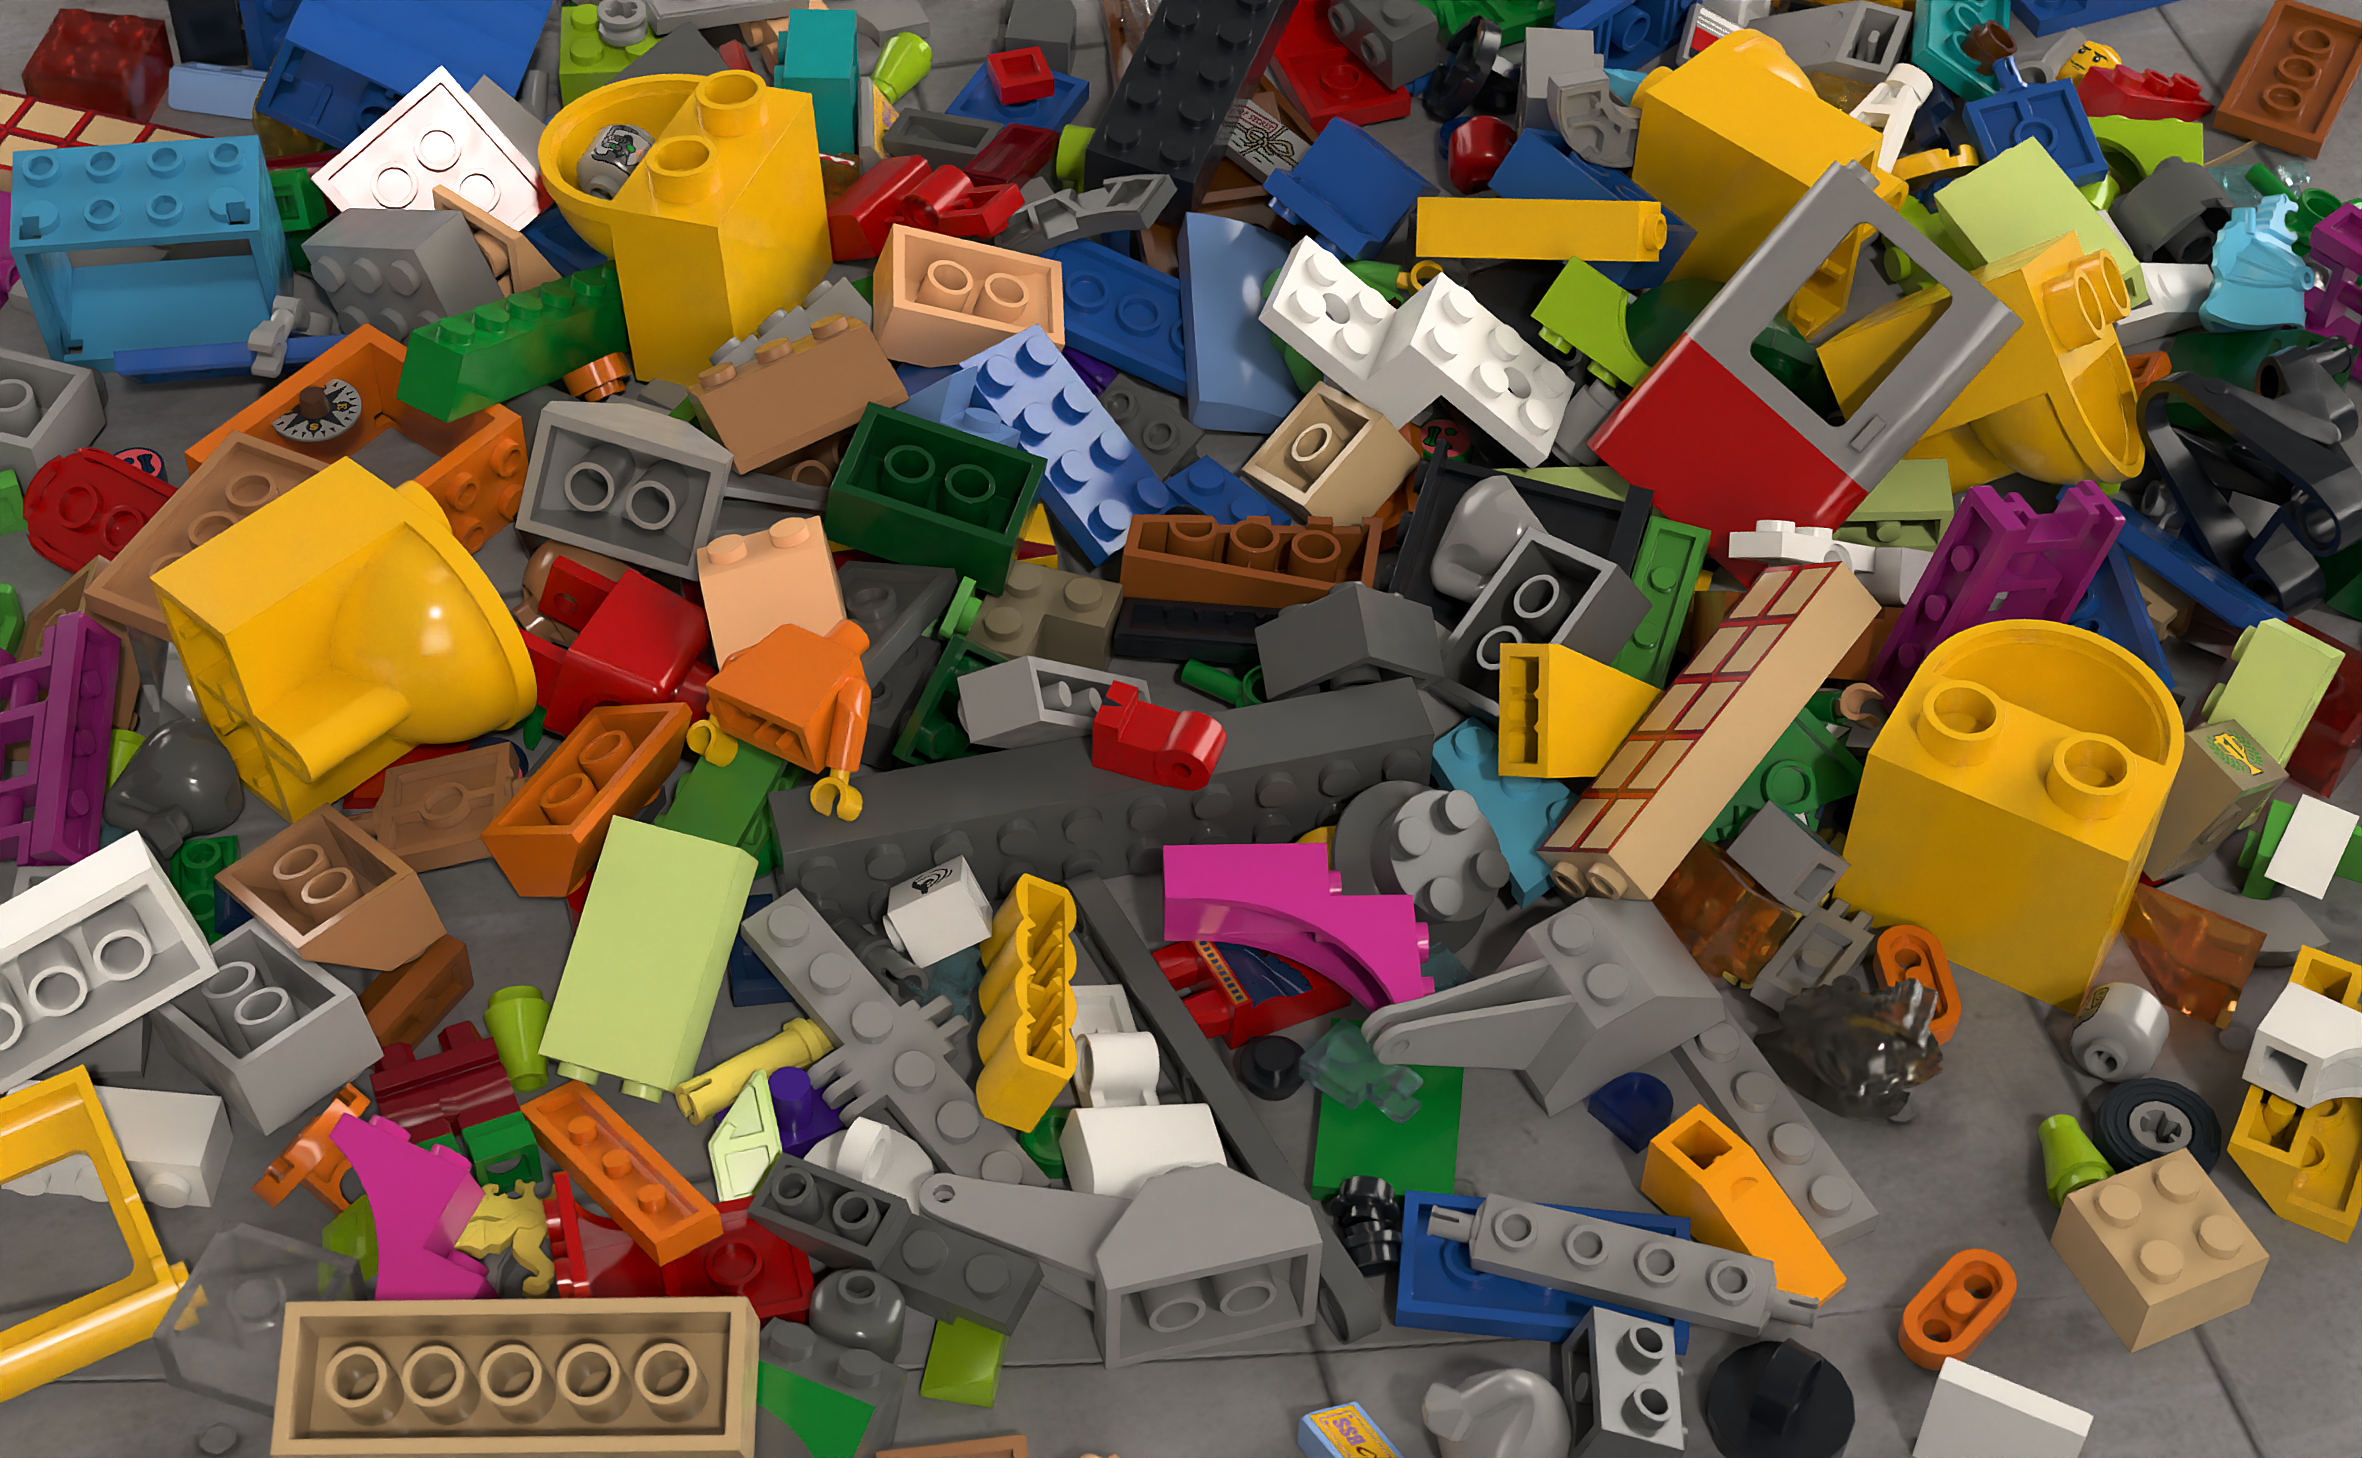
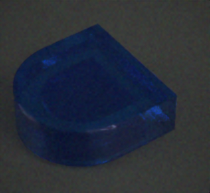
M1631 1072L1613 1079L1592 1095L1589 1100L1588 1112L1636 1154H1639L1649 1146L1651 1139L1669 1126L1674 1102L1671 1091L1660 1079L1646 1073Z

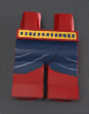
M1175 941L1151 953L1175 991L1189 987L1193 993L1192 996L1181 999L1206 1039L1221 1036L1230 1051L1248 1044L1249 1036L1260 1037L1348 1007L1352 1001V995L1315 969L1291 958L1259 948L1216 941Z

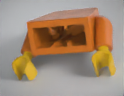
M841 619L824 637L790 623L779 626L759 643L730 654L724 661L721 671L705 684L710 696L706 706L710 717L708 720L697 721L688 729L686 735L688 746L692 751L705 756L706 761L718 767L729 765L735 758L738 751L737 738L816 774H819L825 766L830 767L829 777L819 780L811 790L810 800L812 805L819 813L829 816L832 811L833 801L840 793L837 815L847 822L854 821L862 810L863 800L860 792L849 785L851 772L859 771L872 700V692L868 686L860 657L870 647V640L860 626L848 619Z

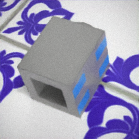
M1771 800L1760 811L1752 814L1744 821L1738 831L1737 839L1726 851L1730 857L1778 901L1806 917L1851 866L1850 863L1801 819Z

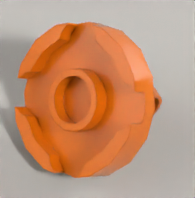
M349 1082L331 1098L332 1104L322 1115H315L264 1171L265 1175L251 1187V1190L272 1208L278 1205L299 1183L337 1216L351 1205L341 1194L340 1182L344 1173L348 1169H352L353 1166L329 1138V1135L343 1112L358 1118L371 1101Z

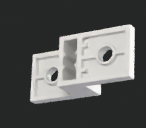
M1307 235L1292 248L1258 318L1259 321L1355 399L1382 413L1397 430L1401 429L1442 395L1532 470L1548 458L1564 416L1565 408L1576 384L1565 375L1558 365L1544 358L1526 343L1512 327L1503 324L1479 304L1469 291L1459 287L1442 272L1399 309H1395L1378 291L1367 286L1344 267L1332 253L1321 248ZM1326 311L1332 316L1333 320L1326 315Z

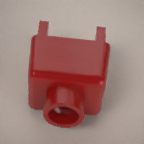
M559 554L551 565L538 611L580 631V634L569 650L566 651L518 627L528 650L536 677V704L548 709L543 722V728L567 738L594 707L686 702L693 712L689 728L699 720H708L710 713L706 710V706L710 696L705 684L719 673V669L705 662L712 642L706 610L631 568H628L620 580L615 582ZM563 593L572 596L577 603H572L569 600H567Z

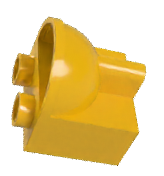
M1740 29L1725 35L1674 71L1665 66L1654 69L1641 82L1629 107H1639L1642 113L1634 166L1628 171L1626 176L1698 232L1662 284L1682 279H1708L1727 283L1834 160L1845 167L1854 159L1880 181L1879 186L1873 192L1896 212L1900 211L1908 195L1909 185L1907 182L1878 166L1884 134L1818 98L1810 80L1801 68L1786 55L1781 44L1756 29ZM1869 223L1858 224L1780 311L1796 327L1806 342L1810 341L1846 313L1860 245L1877 231Z
M725 70L709 76L692 74L641 76L600 87L574 100L554 116L540 137L538 162L542 181L547 192L555 200L563 217L575 233L589 246L605 255L608 260L616 261L636 380L651 382L655 378L688 387L700 383L698 375L706 369L713 367L709 359L722 345L733 337H737L742 343L752 333L757 339H760L761 336L756 332L757 328L780 308H783L787 313H790L798 305L804 309L802 301L822 282L833 265L811 93L766 86L761 76L746 70ZM609 125H634L648 132L656 142L612 201L584 193L576 177V167L599 130Z
M2072 230L1969 271L1968 273L2010 308L2024 324L1901 460L1947 459L1952 496L1967 491L1970 487L1981 486L2017 472L2038 481L2059 485H2077L2079 481L2093 480L2095 483L2104 481L2108 484H2117L2138 476L2143 469L2145 461V445L2141 440L2136 423L2138 398L2125 355L2112 325L2113 322L2129 317L2131 307L2124 279L2111 254L2106 249H2101L2084 255L2075 230ZM1940 283L1878 307L1816 349L1845 422L1853 416L1949 309L1952 304V295Z
M344 456L149 577L202 718L209 724L217 738L229 751L236 766L240 784L291 825L326 802L331 805L422 743H455L476 738L493 730H507L528 717L536 706V677L519 629L491 581L468 551L453 536L449 521L434 497L423 486L412 480H408L393 489L347 456Z
M2011 619L1977 625L1951 636L1938 645L1923 661L1868 752L1842 855L1851 866L1835 883L1830 906L1837 898H1840L1850 904L1846 914L1847 917L1854 919L1863 910L1874 916L1870 927L1882 932L1890 927L1905 924L1924 928L1938 938L1947 960L2077 1016L2123 927L2171 786L2182 760L2185 733L2182 717L2172 694L2156 673L2137 656L2115 642L2079 627L2045 620Z

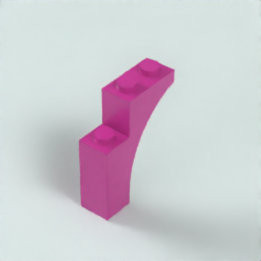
M1326 843L1163 845L1162 908L1164 941H1216L1240 944L1291 958L1315 969L1349 992L1370 1014L1388 1005L1399 1004L1435 994L1433 977H1421L1420 963H1428L1429 932L1427 922L1415 921L1413 895L1342 896L1340 870H1328Z
M343 1112L329 1138L357 1172L372 1209L378 1241V1277L374 1301L502 1299L486 1279L490 1272L489 1269L472 1257L453 1250L485 1195L469 1172L472 1163L454 1150L440 1144H434L430 1152L409 1143L411 1135L396 1123L382 1116L373 1115L367 1123Z

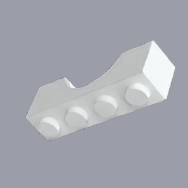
M2290 981L2256 1030L2242 1079L2307 1109L2334 1098L2362 1097V1013Z

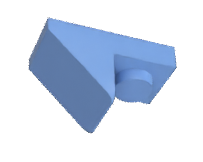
M977 365L951 374L910 396V400L892 407V409L1016 449L1021 431L1002 424V418L992 411L982 408H968L978 372Z

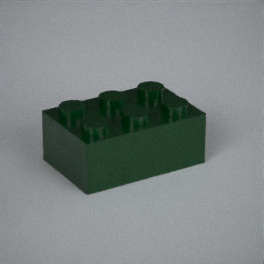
M869 401L830 487L824 522L827 540L904 565L954 568L959 583L966 576L976 581V588L1002 596L1036 512L1048 459Z

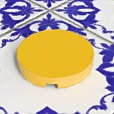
M1964 144L1958 146L1959 156L1950 157L1948 149L1941 150V148L1897 159L1891 174L1908 183L1909 193L1928 188L1930 183L1936 178L1963 177L1979 168V162L1975 147Z

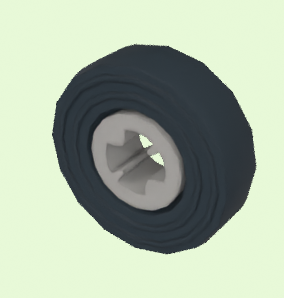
M2153 1077L2134 1079L2112 1089L2098 1108L2094 1119L2092 1144L2114 1169L2116 1175L2186 1147L2209 1176L2220 1156L2222 1129L2214 1110L2197 1093L2177 1082ZM2147 1130L2157 1131L2160 1140L2165 1141L2167 1143L2162 1144L2156 1142L2154 1134L2151 1132H2147Z

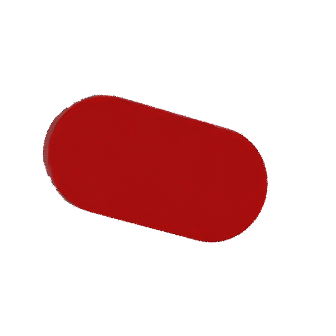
M92 447L73 449L78 453L69 454L65 458L58 455L45 463L31 480L23 500V519L28 521V531L30 534L26 533L31 547L40 556L76 574L98 554L112 562L176 493L178 488L104 450Z

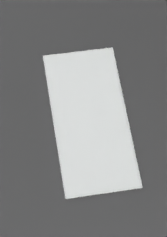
M2302 794L2264 877L2322 900L2360 816Z

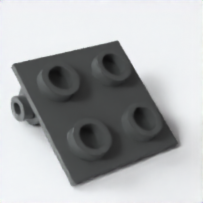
M1122 373L1099 396L1098 401L1163 483L1171 474L1175 476L1200 459L1197 456L1195 446L1205 436V433Z

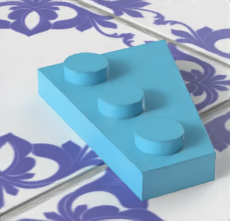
M1472 715L1434 743L1431 773L1442 790L1449 792L1464 790L1475 799L1478 809L1487 818L1497 836L1501 853L1506 858L1510 869L1511 893L1523 910L1556 885L1550 876V872L1553 869L1536 850L1578 800L1579 796L1555 778L1498 776L1499 735Z

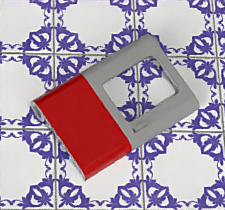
M1854 159L1845 167L1834 160L1586 442L1591 450L1630 485L1654 490L1653 505L1672 521L1710 530L1711 540L1707 553L1746 588H1749L1761 572L1768 568V564L1729 558L1730 532H1756L1757 521L1780 520L1795 522V527L1829 528L1833 530V535L2024 324L2002 301L1873 191L1879 186L1880 181ZM1869 223L1945 287L1952 295V304L1844 425L1833 427L1751 356L1750 349L1755 339L1858 224Z

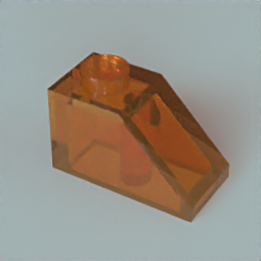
M2140 882L2134 891L2120 932L2163 1005L2226 1031L2267 937V933Z

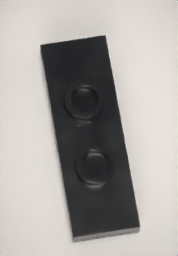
M1124 597L1114 635L1115 654L1172 658L1175 660L1195 659L1198 661L1225 662L1238 665H1261L1254 628L1278 618V612L1282 608Z

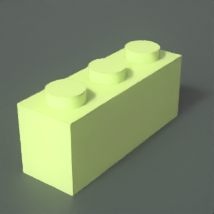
M2277 618L2260 621L2257 628L2249 625L2242 633L2231 655V659L2238 662L2234 673L2227 685L2219 682L2215 686L2202 709L2201 716L2208 719L2207 724L2209 726L2235 719L2285 768L2340 666L2345 653ZM2268 798L2237 829L2241 830L2254 824Z

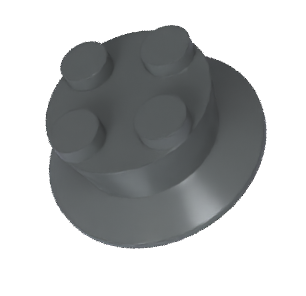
M1407 780L1379 783L1358 794L1348 804L1338 820L1332 840L1331 867L1332 870H1340L1342 896L1413 895L1415 921L1427 922L1428 962L1446 958L1461 950L1472 940L1484 920L1487 908L1494 901L1499 888L1507 883L1510 875L1508 862L1501 853L1497 836L1491 824L1478 809L1475 799L1464 790H1454L1452 792L1435 790L1424 784Z

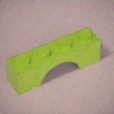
M2110 115L2103 118L2087 117L2109 168L2108 171L2127 188L2129 193L2140 182L2152 175L2156 166L2166 158L2179 156L2184 162L2203 166V123L2183 122L2175 118H2166L2159 121L2128 119L2120 115Z
M1572 256L1531 314L1533 318L1544 325L1538 335L1565 354H1568L1573 346L1592 358L1587 369L1615 389L1622 380L1635 388L1651 369L1635 352L1627 334L1625 317L1629 292L1580 258Z

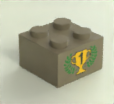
M2235 719L2211 726L2203 722L2192 731L2185 733L2182 760L2143 867V871L2153 882L2202 864L2289 776V773Z

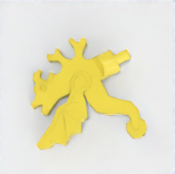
M521 1179L516 1180L514 1191L522 1197L511 1199L505 1193L500 1196H494V1193L499 1191V1185L488 1183L481 1188L485 1195L453 1250L482 1259L488 1253L500 1254L513 1242L512 1256L521 1266L537 1276L528 1277L523 1282L522 1295L527 1299H543L548 1295L550 1285L554 1281L555 1268L554 1263L541 1250L545 1239L549 1238L542 1200L557 1197L555 1184L552 1185V1191L546 1198L538 1199L534 1195L536 1182L532 1181L526 1184Z

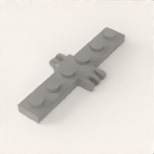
M796 887L741 922V937L837 1048V1050L813 1065L807 1074L810 1078V1085L814 1089H820L838 1076L840 1077L822 1095V1099L831 1109H837L855 1096L857 1097L839 1115V1119L848 1129L858 1117L869 1119L887 1107L942 1173L1051 1189V1181L1001 1124L983 1116L976 1094L950 1066L949 1063L958 1054V1049L954 1044L962 1040L969 1033L972 1026L963 1015H957L940 1027L937 1026L947 1019L955 1008L945 995L935 998L922 1008L915 1000H911L899 1007Z

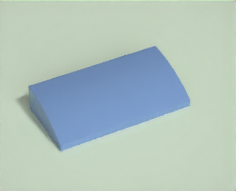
M1186 212L1177 238L1189 421L1199 429L1273 434L1304 399V393L1299 390L1284 360V356L1272 345L1271 335L1273 331L1258 320L1267 302L1261 296L1262 287L1267 278L1276 269L1283 268L1291 252V242L1270 231L1245 222L1214 215Z

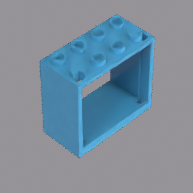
M259 135L13 151L10 250L51 360L74 366H87L96 369L100 373L115 372L113 351L245 342L249 340L253 329L257 328L263 320L269 321L272 315L273 301L277 295L293 297V265ZM244 221V224L230 225V222ZM249 239L253 255L72 267L67 251ZM82 346V353L70 354V347Z

